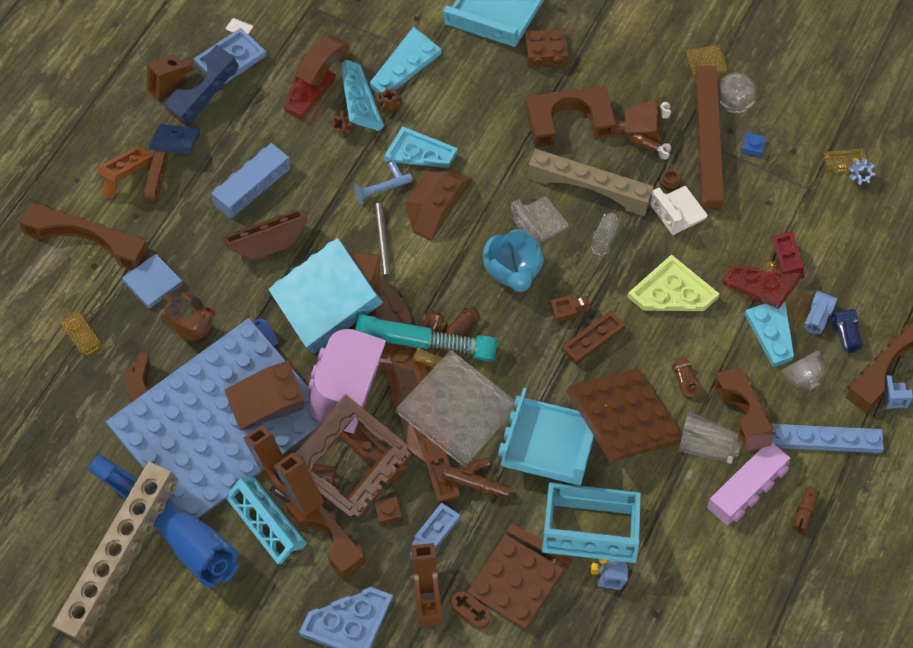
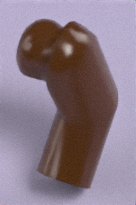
M488 457L469 462L463 471L476 474L478 471L490 468Z

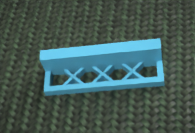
M247 477L238 480L226 499L276 563L282 564L292 551L302 550L307 542L256 478ZM239 491L243 494V504H240L235 498ZM250 507H254L257 511V521L251 519ZM263 524L269 526L270 537H266L263 534ZM276 541H280L285 547L281 554L276 550Z

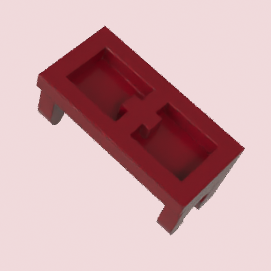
M793 231L772 236L785 279L790 281V276L797 274L798 279L805 278L804 266Z

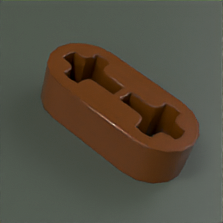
M461 591L454 594L451 607L455 614L477 630H483L489 626L491 614L484 605L467 592ZM458 600L461 602L466 600V606L469 609L463 605L458 607ZM475 614L478 616L484 614L485 621L479 620L477 622Z

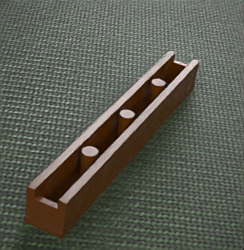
M696 66L694 88L700 206L704 211L705 208H717V211H721L724 194L717 66Z

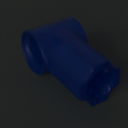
M856 310L832 312V325L834 330L838 331L843 351L853 353L862 349L863 343L858 330L859 320Z

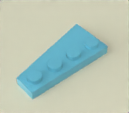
M413 27L371 80L370 88L377 93H382L387 88L396 90L441 55V48Z
M345 60L341 64L349 121L380 131L384 124L361 65Z

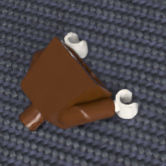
M657 99L652 101L642 100L635 106L627 108L625 110V121L616 122V134L625 133L630 143L654 152L659 151L658 155L661 159H668L670 156L668 152H670L671 146L667 143L661 146L660 143H662V118L670 117V104L664 102L660 106Z

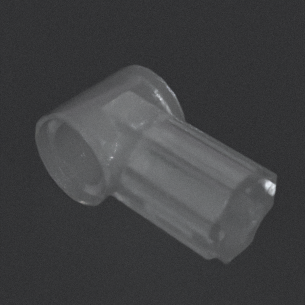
M604 214L597 230L593 233L591 250L597 256H605L610 252L611 243L621 223V219L616 214Z

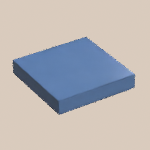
M157 254L122 277L125 285L148 309L164 299L165 294H171L183 285L182 280Z

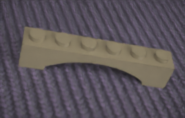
M535 149L528 164L527 179L545 185L550 182H557L588 188L615 200L624 206L626 211L642 216L646 215L654 186Z

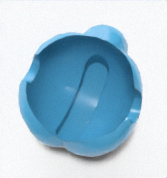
M520 229L512 230L504 236L495 235L486 242L482 253L483 264L488 274L497 282L509 286L517 292H524L530 288L533 279L540 272L544 262V256L538 241L528 232Z

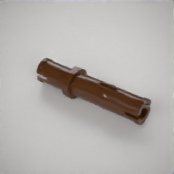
M445 464L441 473V479L480 490L481 494L484 495L489 493L506 499L509 494L510 485L493 481L488 476L484 478L448 466L447 464Z

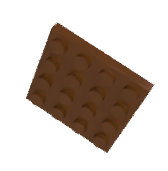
M639 368L570 385L566 390L611 463L680 443L684 438Z

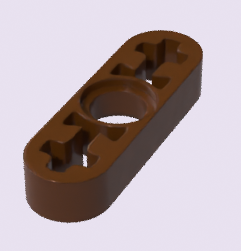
M155 150L144 191L145 202L157 203L168 162V151Z

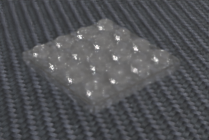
M450 350L403 400L395 412L462 466L466 467L509 419L511 412L516 411V409H514L515 400Z

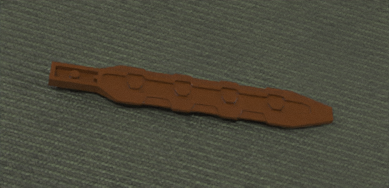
M380 276L379 296L384 303L366 316L411 325L412 320L406 303L387 280ZM385 342L380 364L382 370L385 371L391 389L390 395L394 407L398 410L404 428L403 434L406 443L409 445L408 449L426 466L438 505L460 499V493L457 484L441 479V473L445 464L450 466L447 457L452 436L446 419L442 416L434 384L430 381L424 363L425 358L422 349Z

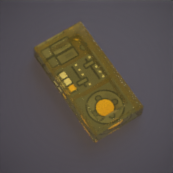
M864 149L823 152L822 156L826 173L850 171L848 167H852L854 164L853 160L861 162L862 158L866 159Z

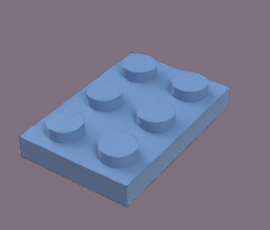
M239 28L195 57L194 63L207 74L204 58L216 45L220 46L234 56L239 65L237 72L225 82L227 83L266 57V51L242 28Z

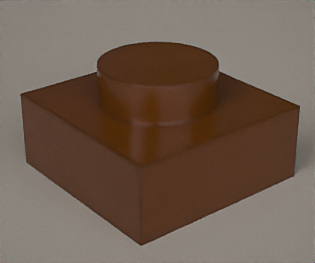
M397 496L374 501L379 525L402 520Z

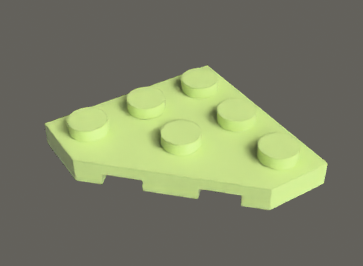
M670 255L628 293V298L643 311H705L719 298V293L673 255Z

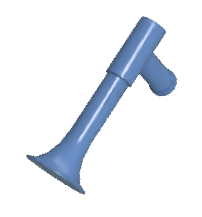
M392 161L388 164V168L395 178L369 187H360L358 184H355L356 198L362 205L363 200L371 194L411 183L413 181L411 174L402 175L397 163Z

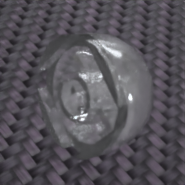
M732 72L724 76L719 82L718 103L725 106V110L741 113L746 112L749 107L755 104L757 87L749 75L742 72Z
M817 350L780 371L786 382L793 388L801 389L807 387L808 390H811L820 385L818 380L826 372V363L822 354Z

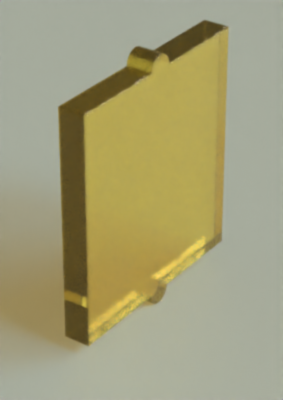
M719 45L685 50L688 61L687 66L690 67L693 78L695 77L696 66H717V74L727 73L728 70L724 61L725 56H722Z

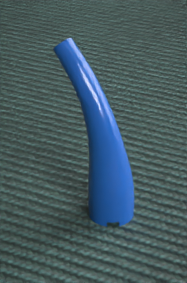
M100 453L87 469L125 500L138 480ZM167 500L163 512L157 516L153 527L171 547L180 562L205 587L214 588V584L221 580L226 583L238 569L239 563L236 560L239 553L213 528ZM146 508L142 509L140 513H144Z

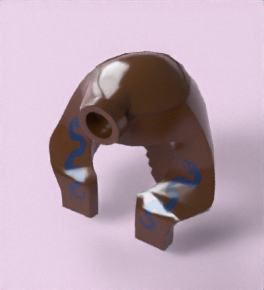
M183 292L181 296L188 300L192 307V315L188 319H184L179 311L182 305L181 300L172 293L165 294L164 299L168 301L169 305L165 308L166 315L161 316L162 321L183 340L189 342L203 340L212 330L211 317L215 316L216 311L209 307H203L201 299L192 293Z

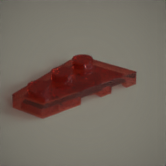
M327 71L320 86L309 84L300 77L295 76V82L284 104V111L301 120L336 80V74Z
M733 265L722 279V283L724 286L779 310L801 279L800 273H792V275L781 274V271L777 270L766 272L760 271L759 268Z

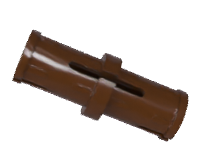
M812 487L805 488L802 502L797 506L798 513L792 525V529L798 532L799 526L802 524L801 534L807 531L809 520L814 516V506L820 494L814 488L812 496H810Z

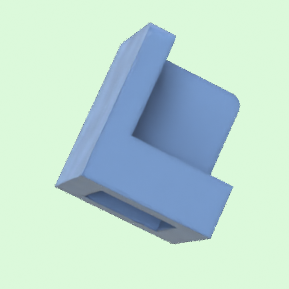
M887 375L884 380L886 409L908 408L913 399L912 390H906L905 383H893L892 376Z

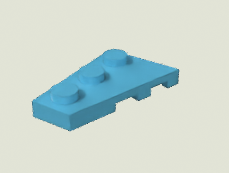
M402 126L386 152L384 161L449 168L458 153V148Z
M785 297L746 310L745 316L772 367L792 361L794 354Z

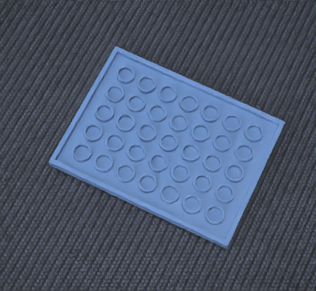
M248 318L108 419L106 425L143 470L149 461L171 471L179 479L175 491L170 494L168 500L199 520L226 500L230 490L240 478L256 477L261 473L243 437L262 425L272 433L279 449L285 455L310 436L319 426L320 422L309 411L308 403L311 391L308 390L307 385L293 370L305 400L304 408L250 428L239 430L224 389L267 367L285 361Z

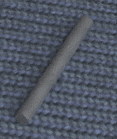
M376 203L375 213L382 274L384 278H390L391 269L384 209L382 203Z

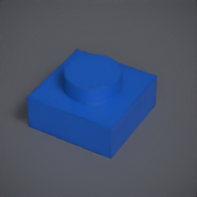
M746 132L741 153L761 157L766 136Z

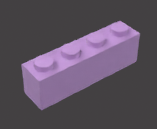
M773 443L772 446L761 448L710 498L707 508L727 526L733 520L737 522L744 515L745 511L743 510L748 505L750 507L754 506L760 498L759 495L763 491L765 493L768 492L774 485V480L778 476L782 478L787 473L790 457Z

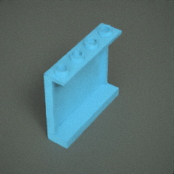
M456 0L452 7L446 5L443 10L444 23L516 47L544 0Z
M338 238L328 242L322 250L312 254L306 262L293 268L287 276L277 280L268 289L305 347L313 354L327 345L329 338L335 332L348 329L357 323L358 315H367L384 303L346 250V246Z
M523 388L521 396H516L514 404L516 412L512 411L509 424H511V427H506L504 440H506V443H501L498 456L502 457L501 466L581 486L594 435L579 411L525 398L527 388Z

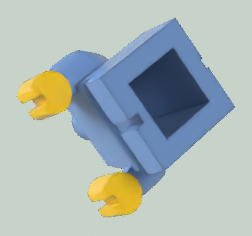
M599 559V562L602 563L601 567H599L598 563H592L590 566L591 574L601 575L598 580V587L620 590L628 581L626 562Z

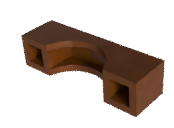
M741 367L716 373L715 389L722 403L735 405L746 413L739 420L738 437L745 451L772 446V436L775 435V429L773 424L767 420L765 408L759 404L757 392L751 388L749 376H745Z
M291 502L286 504L287 514L301 531L318 529L330 536L333 545L328 554V562L342 580H345L365 565V551L358 543L355 545L352 542L348 530L345 527L341 528L336 523L337 518L332 511L325 510L324 504L306 516Z

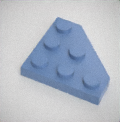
M369 587L362 590L359 594L344 597L319 610L317 608L309 611L299 635L330 648H371L392 602L393 595Z

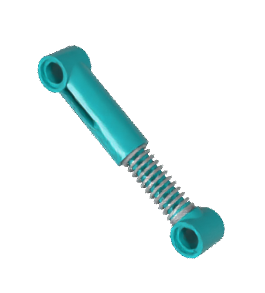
M358 315L355 329L356 331L386 340L388 343L427 350L431 346L437 349L439 347L440 349L444 348V350L447 348L448 351L452 349V352L454 350L458 352L459 350L460 353L462 351L463 353H470L473 355V358L483 361H495L498 339L493 337L477 336L475 339H470V337L466 339V337L462 338V336L458 337V335L455 337L454 334L451 336L446 333L444 335L443 333L439 334V332L435 333V331L432 333L431 328L386 321L366 315Z

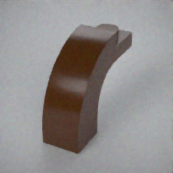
M332 35L321 39L306 54L295 75L309 84L320 86L326 72L336 61L340 59L352 60L354 54L348 51L350 45Z
M139 352L138 360H134L132 371L125 372V387L130 403L148 391L146 381L151 365L148 353Z
M434 543L411 545L419 627L442 625Z

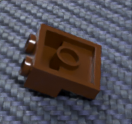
M564 29L525 31L528 67L567 66L568 50Z

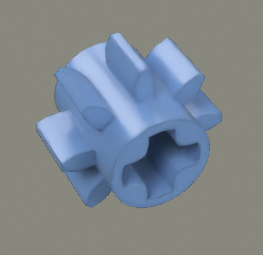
M862 158L861 162L853 160L854 164L852 167H848L852 172L849 178L852 180L856 179V183L861 185L862 181L870 183L869 179L875 175L871 170L874 165L872 163L867 164L865 158Z

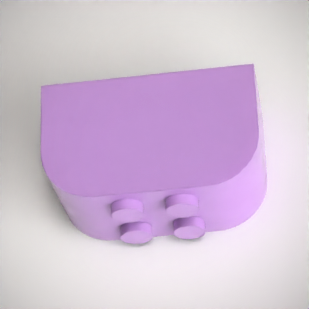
M352 329L339 330L329 338L326 348L322 347L319 352L318 363L313 367L312 378L308 386V390L311 391L308 403L309 411L317 421L321 423L344 394H347L364 408L380 364L386 340ZM355 417L344 431L354 434L359 420Z

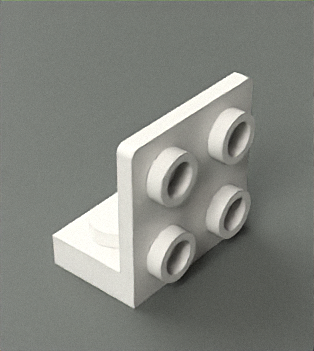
M686 186L669 194H664L660 187L652 191L650 206L672 235L707 219L706 212Z

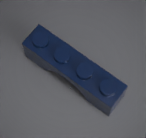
M218 45L204 58L207 66V74L204 81L191 90L176 89L164 103L168 112L186 126L197 117L198 112L204 106L209 104L214 94L223 88L224 83L237 72L239 67L235 57Z

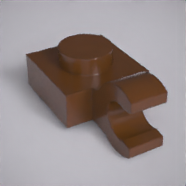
M568 295L550 300L556 322L576 318L577 312L590 311L588 296L573 300L572 296Z

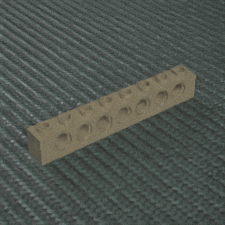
M148 461L52 626L58 631L83 644L92 635L98 618L104 614L109 599L116 593L120 580L129 571L131 561L140 552L142 542L147 534L152 531L157 516L163 512L168 497L177 487L179 479L171 471ZM157 488V491L154 494H151L152 490ZM146 508L145 511H144V513H142L141 515H139V512H140L142 509ZM134 528L133 532L127 535L128 531ZM122 549L120 554L115 556L116 552ZM110 569L109 573L103 577L105 571ZM98 590L97 594L91 598L92 593ZM85 611L84 616L79 619L80 614Z

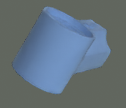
M817 290L810 307L811 311L804 325V328L809 333H822L838 298Z

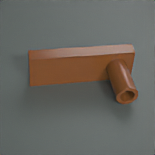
M137 146L100 165L98 173L105 177L102 195L108 199L114 198L118 181L152 163L154 155Z

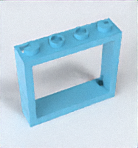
M549 482L542 552L636 563L639 547L641 493ZM554 506L631 514L630 538L552 529Z

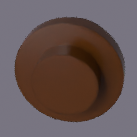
M669 169L662 173L660 183L666 189H676L681 183V177L677 171Z

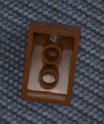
M289 360L267 367L224 389L240 431L304 408L305 400Z

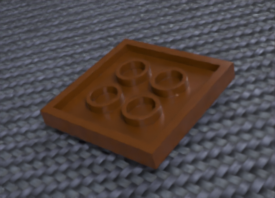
M505 534L467 593L527 631L565 571L563 568Z

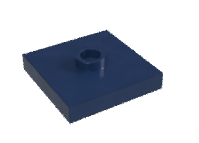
M160 124L150 141V149L190 154L200 136V128Z

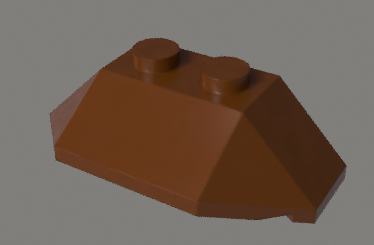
M456 170L425 172L405 202L413 233L432 241L472 182V178Z
M299 209L244 228L229 236H224L222 241L231 251L252 260H261L268 257L269 254L283 252L288 247L294 246L308 219L306 214Z

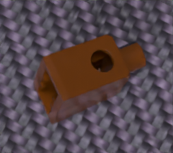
M169 55L147 63V91L160 102L172 95L176 89L183 88L185 86L186 73L193 70L191 62L189 60L181 62L175 55Z

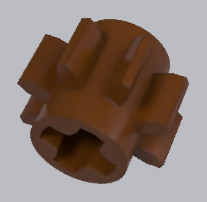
M387 88L382 93H378L377 107H382V113L393 114L396 110H400L402 96H397V90Z
M348 110L334 113L335 118L330 121L333 132H340V136L353 133V127L357 124L349 121Z
M429 311V314L422 315L419 325L431 328L432 333L433 331L435 333H445L448 323L444 322L445 316L443 314Z

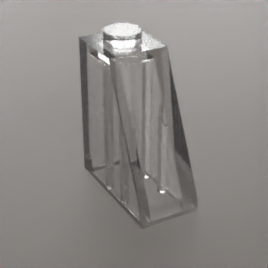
M688 411L679 451L732 463L733 457H738L741 443H737L739 434Z

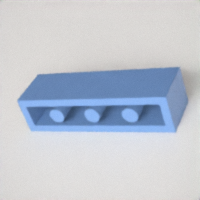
M272 143L266 148H262L258 155L252 160H248L239 171L231 174L227 181L214 189L211 193L214 206L232 219L290 169L289 156Z

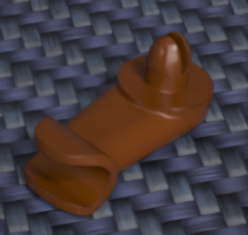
M473 306L469 309L464 308L462 310L463 314L447 327L445 333L451 336L454 334L455 337L456 335L458 337L462 336L463 338L471 325L480 320L478 310Z
M681 357L673 363L672 370L677 374L681 393L687 398H694L700 393L701 387L690 369L692 364L687 358Z

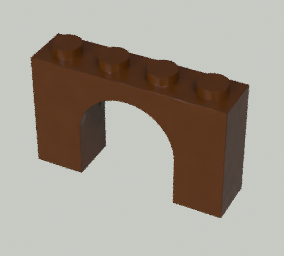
M606 85L526 96L525 110L535 148L555 145L556 132L552 118L556 113L566 109L580 111L588 117L594 139L614 137L616 123Z
M261 425L243 437L263 477L305 516L325 503L304 461L294 453L285 458L272 433Z

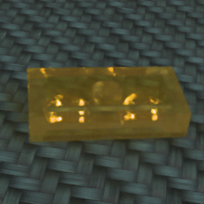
M80 312L60 322L82 357L102 347L101 342Z

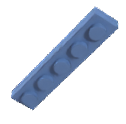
M773 424L775 435L772 436V443L778 448L866 453L883 452L882 429Z

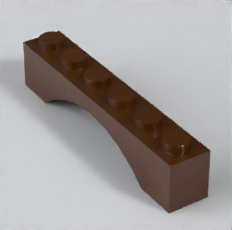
M31 202L19 222L23 234L41 240L58 236H76L91 240L105 248L114 257L119 266L131 270L141 265L149 252L146 240L140 236H132L119 229L113 230L101 223H92L82 217H74L64 211L50 209L43 204L38 205Z
M907 323L901 330V335L898 338L895 336L887 345L888 349L885 352L881 350L874 358L875 362L872 365H866L860 373L862 376L858 380L854 378L847 386L849 391L846 399L864 413L868 414L881 400L885 391L884 380L888 367L900 355L913 349V323Z

